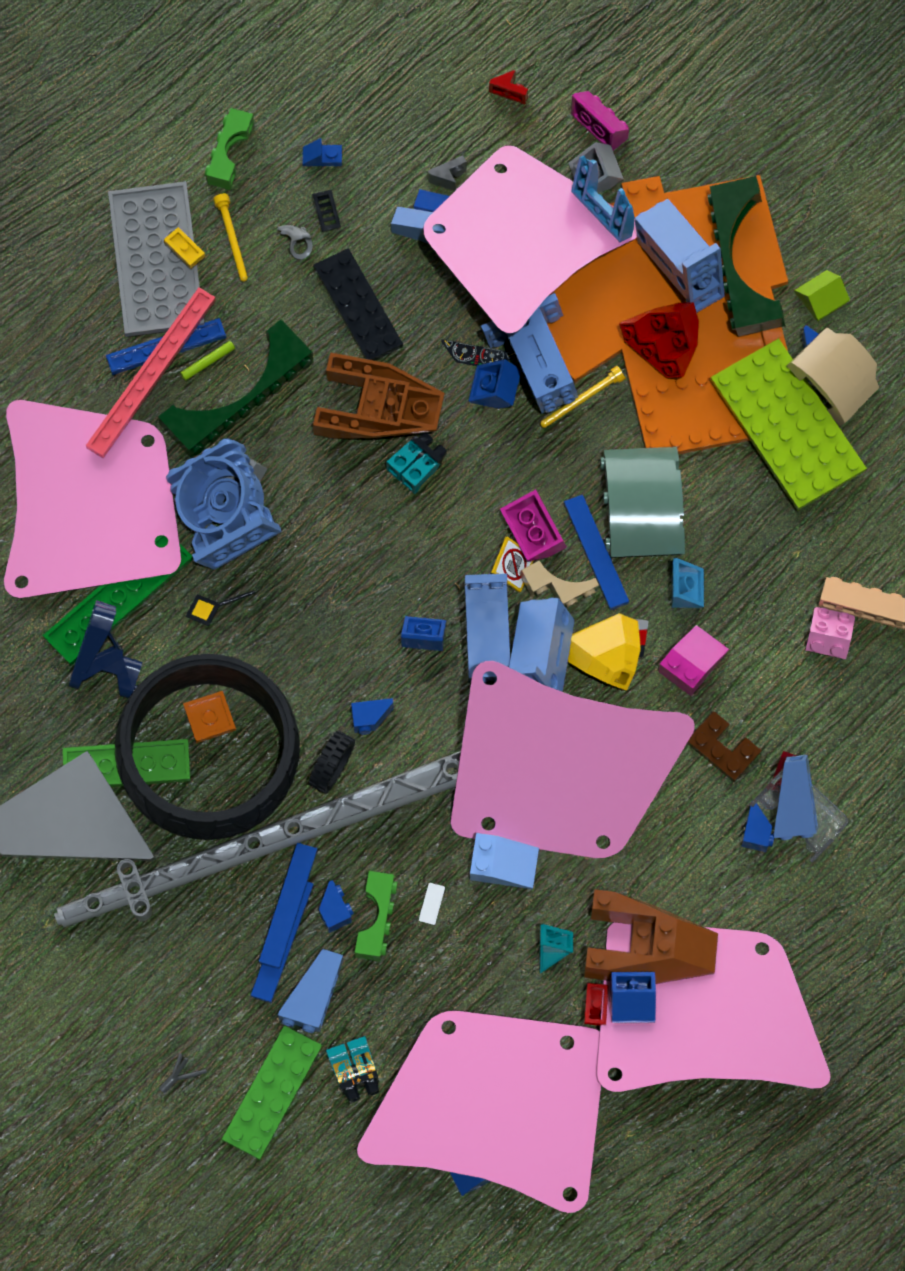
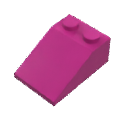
M696 625L662 660L658 672L692 696L727 654L729 649Z

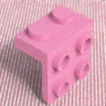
M816 607L813 613L806 651L846 659L855 616L845 612Z

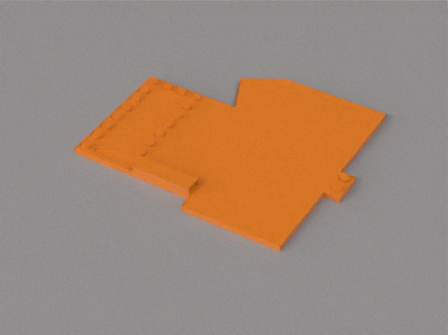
M757 175L762 202L757 203L748 212L737 230L733 243V265L740 278L751 289L766 298L774 300L772 289L788 285V278L761 177ZM660 176L621 183V188H623L627 199L633 207L634 217L651 209L657 203L669 199L709 247L715 243L720 247V241H716L714 234L717 224L712 222L711 212L714 211V208L709 205L708 194H711L710 186L731 181L667 193L663 191ZM637 237L584 265L551 293L556 294L563 316L555 322H548L547 325L574 383L622 352L645 448L677 447L679 455L751 441L710 381V378L778 338L788 351L782 327L738 336L737 331L732 330L730 318H733V312L728 310L727 300H730V296L725 293L724 289L725 297L697 312L699 319L698 345L685 375L680 378H666L625 343L619 323L654 308L675 303H685L686 299L637 242ZM723 276V283L727 282L726 276Z

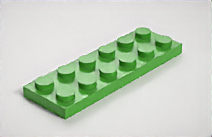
M188 739L138 742L133 744L132 756L146 784L191 781ZM115 744L63 748V766L88 751L110 787L123 786L115 759Z
M284 1025L226 1130L222 1141L261 1161L323 1046Z

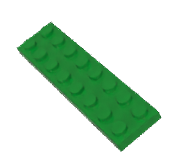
M164 535L157 536L155 539V545L159 548H163L168 544V538ZM179 543L181 563L175 572L100 585L42 635L43 638L72 666L76 662L96 600L116 606V615L111 627L113 630L193 560V556Z

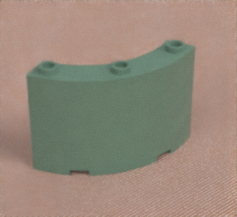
M677 447L604 450V457H600L601 469H604L607 492L603 493L604 504H608L609 538H606V550H610L611 557L685 554V533L683 519H680V515H684L683 494Z

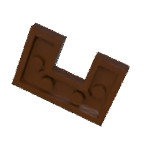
M713 711L692 734L687 744L731 781L735 782L761 754L762 750L745 737L733 752L717 740L730 724Z

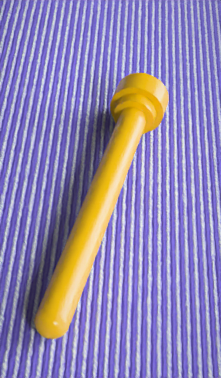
M226 193L219 194L213 198L214 204L221 211L240 280L245 282L248 276L228 210L230 207L229 195Z
M615 366L610 370L606 378L579 395L574 402L564 405L540 422L541 427L546 428L610 384L620 383L626 378L620 368Z

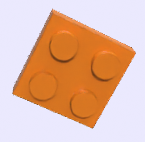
M223 691L183 703L196 744L236 731Z

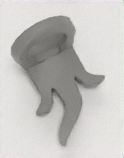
M285 225L277 228V230L281 231V234H287L291 237L290 253L293 257L304 259L310 255L313 245L311 235L306 231L305 227L298 228L292 225ZM305 238L307 249L302 254H296L294 251L295 243L297 240Z

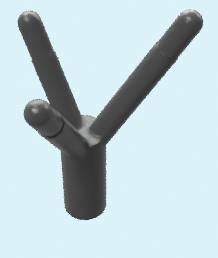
M179 1054L172 1074L159 1089L165 1094L177 1081L206 1074L207 1070L204 1069L178 1076L188 1062L187 1057L181 1062L183 1055Z

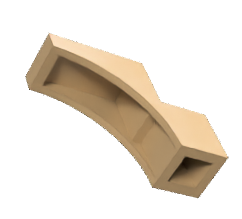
M540 561L522 569L519 573L531 595L534 593L540 595L548 590L547 586H549L555 598H559L563 605L567 607L578 602L577 598L583 595L585 598L596 593L595 589L599 586L596 578L584 582L561 580L549 573Z

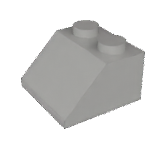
M595 142L569 162L572 174L575 177L579 157L585 156L587 160L593 159L597 161V193L611 189L623 180L611 145Z

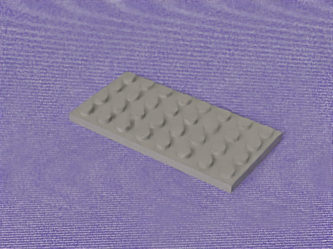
M187 182L108 191L125 337L166 332L198 287L200 288L197 264L190 269L164 243V239L178 227L194 242ZM204 318L201 320L199 325H204Z

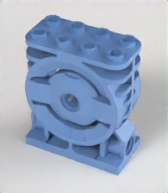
M228 438L221 440L215 447L204 450L196 458L188 459L184 465L171 469L166 476L167 482L172 484L170 486L171 492L176 494V508L181 520L195 532L192 540L195 554L192 555L194 561L214 570L282 532L279 524L274 523L269 508L263 506L264 493L262 485L253 473V466L249 465V456L244 454L246 452L245 446ZM224 477H237L239 478L240 482ZM214 521V522L219 523V524H222V525H220V526L217 527V526H215V525H213V524H210V523H212V522Z

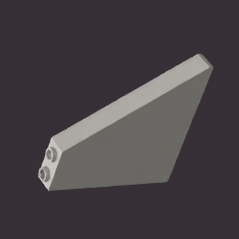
M88 751L0 805V854L4 857L156 860Z

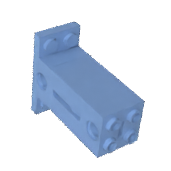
M669 199L657 203L651 209L635 217L637 242L685 297L686 302H694L696 312L725 297L720 247L716 243L709 247Z
M555 293L545 298L524 326L517 332L506 333L499 329L493 321L481 325L490 348L499 347L509 340L541 413L552 412L558 406L570 404L578 398L574 382L547 325L548 322H555L563 316Z
M507 574L465 575L464 589L469 682L472 680L474 669L482 662L495 661L507 667L510 665ZM488 671L483 675L484 683L486 681H494L495 683L497 680L494 672Z
M559 598L530 600L520 603L509 668L545 686L563 692L575 620Z

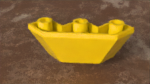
M618 613L573 633L568 662L597 679L627 691L636 672L641 649L638 621Z

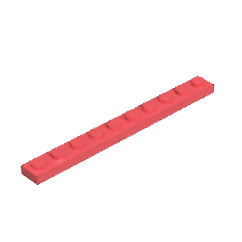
M198 287L86 444L87 449L102 458L105 457L214 304L216 298Z

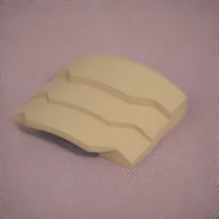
M825 328L787 365L799 380L807 377L832 405L828 412L839 426L846 423L880 388L876 380L877 363L869 352L851 334L835 333L829 328Z

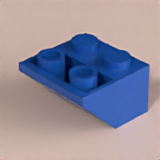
M612 972L610 981L612 1023H655V972Z

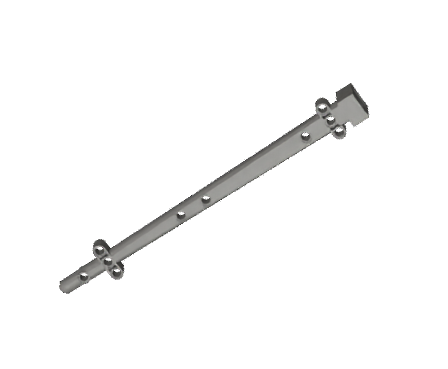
M461 751L143 875H139L138 869L132 860L124 859L117 866V872L121 880L120 884L58 907L57 913H54L57 924H62L65 928L93 917H99L104 913L126 905H130L131 911L137 920L146 921L152 915V908L148 897L456 787L458 772L451 775L447 773V770L449 768L459 769ZM292 827L300 828L296 834L289 833V830ZM252 842L260 843L256 849L249 848ZM126 867L133 868L129 875L123 874V870ZM134 886L140 887V890H139L138 893H136V894H131V893H129V891H130V889H131L132 887H134ZM94 901L100 902L98 908H96V909H90V908H89V906H90V904H91L92 902H94ZM144 905L147 907L144 913L136 912L139 906Z

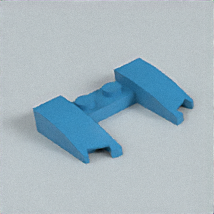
M585 156L579 157L571 192L619 242L632 237L635 219L634 211L623 188L618 190L614 207H611L597 193V161L593 159L587 160Z

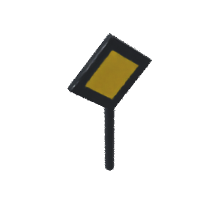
M252 590L219 603L197 594L185 617L209 627L220 606L253 595L255 591Z

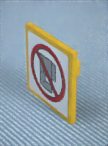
M507 536L504 539L491 573L507 574V584L516 591L521 592L524 582L519 573L522 569L532 565L533 561H527L519 544Z

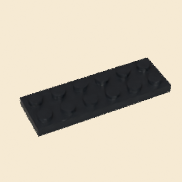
M349 248L313 265L315 272L365 359L375 361L403 347V342Z

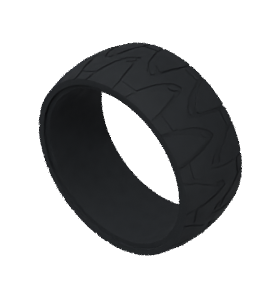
M196 654L182 657L152 672L135 688L128 698L127 704L124 706L119 718L115 739V759L119 776L134 805L144 816L160 828L182 837L198 840H216L233 837L236 834H242L256 827L267 819L286 797L295 778L300 757V739L296 719L287 698L280 688L254 666L242 660L220 654ZM204 684L221 685L243 692L253 698L268 712L278 729L283 753L274 776L255 797L237 807L218 812H196L177 807L158 796L145 783L135 765L132 756L133 744L138 728L147 713L169 694L190 686Z

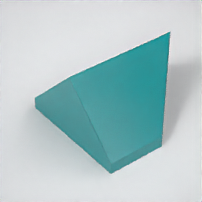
M545 924L540 925L541 974L568 954L573 953L572 931Z

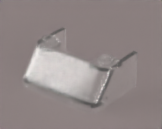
M783 769L750 803L752 807L759 801L760 805L765 809L773 810L776 807L778 808ZM812 784L818 831L813 837L805 838L807 849L815 853L810 859L813 863L837 838L849 821L846 815Z

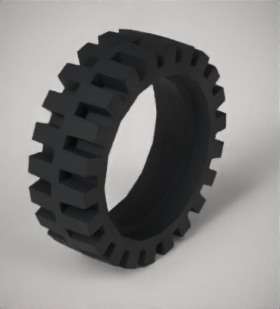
M336 731L318 757L308 784L318 791L327 794L335 785L345 765L348 763V759L354 749L355 739L341 731Z

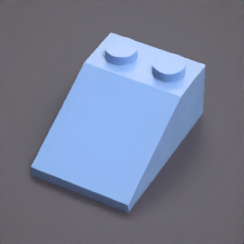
M476 833L470 880L533 889L539 848L495 835Z

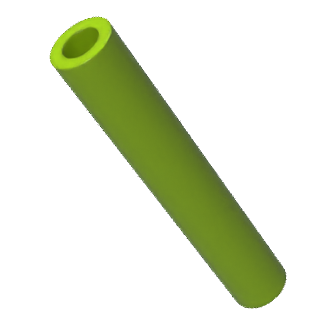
M228 341L181 371L180 375L185 381L233 351L235 346L231 341Z

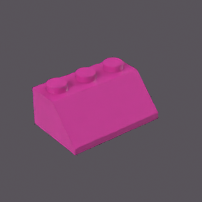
M589 91L572 95L571 115L600 143L611 145L614 151L628 139V125L624 121H620L610 108H606L598 96H593Z
M536 489L500 508L527 561L548 558L567 548Z

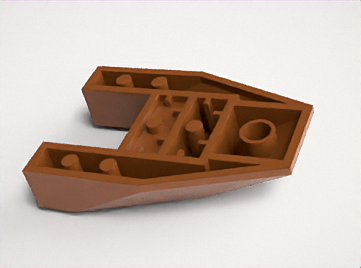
M330 352L326 368L327 380L363 387L357 414L317 407L313 422L314 435L329 438H378L437 431L445 395L444 392L390 363Z
M594 889L591 920L633 925L630 953L588 948L584 978L611 981L612 972H655V982L660 984L715 973L717 932L649 903L617 892Z

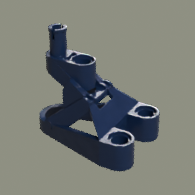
M96 600L68 687L78 690L82 680L88 679L101 670L117 675L119 692L122 697L129 698L138 686L135 684L142 662L123 656V649L119 646L111 629L116 615V606ZM109 635L114 646L98 653Z

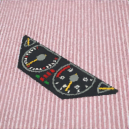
M441 339L442 344L457 363L477 366L504 359L509 361L516 357L514 352Z

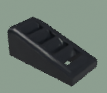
M332 190L312 194V201L321 231L326 232L341 228ZM325 199H328L329 201L322 204H319L318 202ZM327 206H330V207H331V209H328V210H324V211H321V210H320V208H323V207H327ZM329 213H332V214H333V216H331V217H326V218H323V217H322V215H325V214H329ZM335 221V224L324 225V222Z

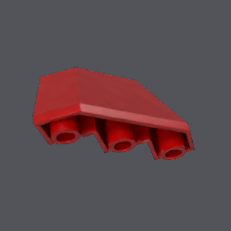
M694 302L675 303L654 308L619 323L625 343L666 378H680L685 375L698 345L699 319Z

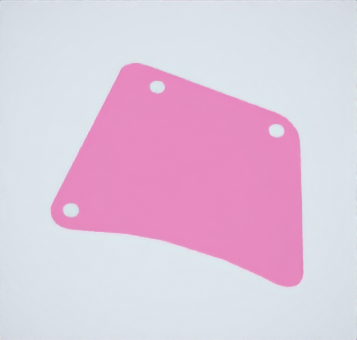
M504 146L498 149L428 217L424 224V236L431 247L496 326L506 333L520 330L545 298L578 269L595 258L637 237L634 219L632 237L619 242L571 192L573 181L515 146ZM496 164H503L507 167V171L505 173H498L495 171L494 166ZM435 224H441L446 228V231L442 234H437L433 231L432 227Z
M16 400L9 404L6 410V418L15 456L17 492L15 532L4 577V586L10 595L24 598L166 575L178 569L181 563V552L173 495L170 490L171 484L166 480V476L169 474L166 444L163 435L155 426L131 419L105 457L102 458L87 449L86 444L107 415L25 400ZM151 435L154 437L155 442L152 446L145 447L141 443L142 437ZM157 536H166L168 544L163 548L157 547L155 545ZM17 577H27L28 585L25 588L16 587L15 580Z
M482 662L476 666L472 674L450 822L452 829L458 835L472 839L476 838V833H481L538 847L540 850L591 858L612 856L624 848L692 736L695 728L694 721L688 715L679 712L625 708L572 696L545 686L499 662ZM488 671L494 672L497 676V680L493 685H487L483 682V675ZM485 817L494 819L495 827L492 830H485L482 827L481 822ZM601 835H605L610 839V845L606 849H601L596 844L597 838Z
M612 923L607 929L606 950L630 953L633 925ZM705 927L718 933L715 973L656 984L655 1023H612L610 981L604 980V984L609 985L606 1025H600L597 1078L599 1083L607 1090L622 1092L670 1081L699 1078L764 1080L806 1088H822L830 1081V1071L789 960L781 944L767 934ZM763 942L769 946V952L766 955H759L755 951V946L758 943ZM603 989V997H602L601 1020H602V1014H603L604 989ZM611 1068H619L622 1071V1078L618 1081H612L608 1077V1071Z
M446 1011L438 1014L428 1021L360 1140L357 1148L359 1158L366 1163L374 1165L428 1167L479 1177L515 1189L559 1211L566 1213L579 1211L588 1201L601 1091V1084L597 1078L600 1032L596 1029L582 1026L463 1011ZM445 1021H453L456 1025L455 1032L445 1034L441 1028L442 1024ZM564 1036H571L574 1040V1046L569 1050L563 1049L560 1045V1040ZM573 1187L576 1189L577 1198L574 1201L569 1202L564 1199L563 1191L565 1188Z

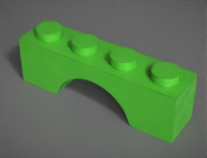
M230 108L229 114L225 115L223 131H219L217 136L218 145L216 148H213L211 164L207 165L205 170V176H207L209 185L231 190L236 176V167L227 157V153L235 143L249 139L254 125L252 113Z
M369 871L365 890L366 897L376 904L379 915L372 927L358 932L355 958L381 962V957L386 956L387 943H384L385 935L390 933L391 923L388 922L389 914L393 915L394 902H391L392 894H396L398 882H395L394 874Z

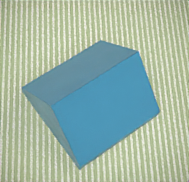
M674 558L672 564V608H703L704 569Z

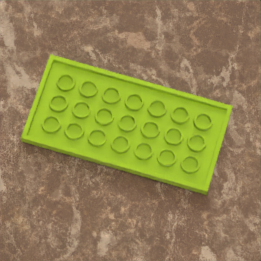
M778 338L713 375L710 381L798 511L864 473L867 468L807 379L799 380L787 367L793 359Z

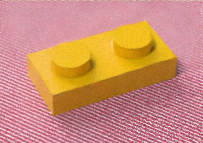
M179 227L164 239V243L190 269L205 257V252Z

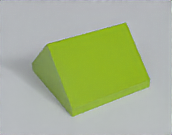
M828 270L794 290L795 294L817 322L850 302L841 276Z

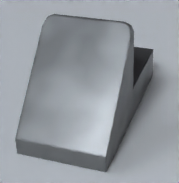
M464 156L428 170L429 183L455 191L456 182L453 177H458L467 171V162Z

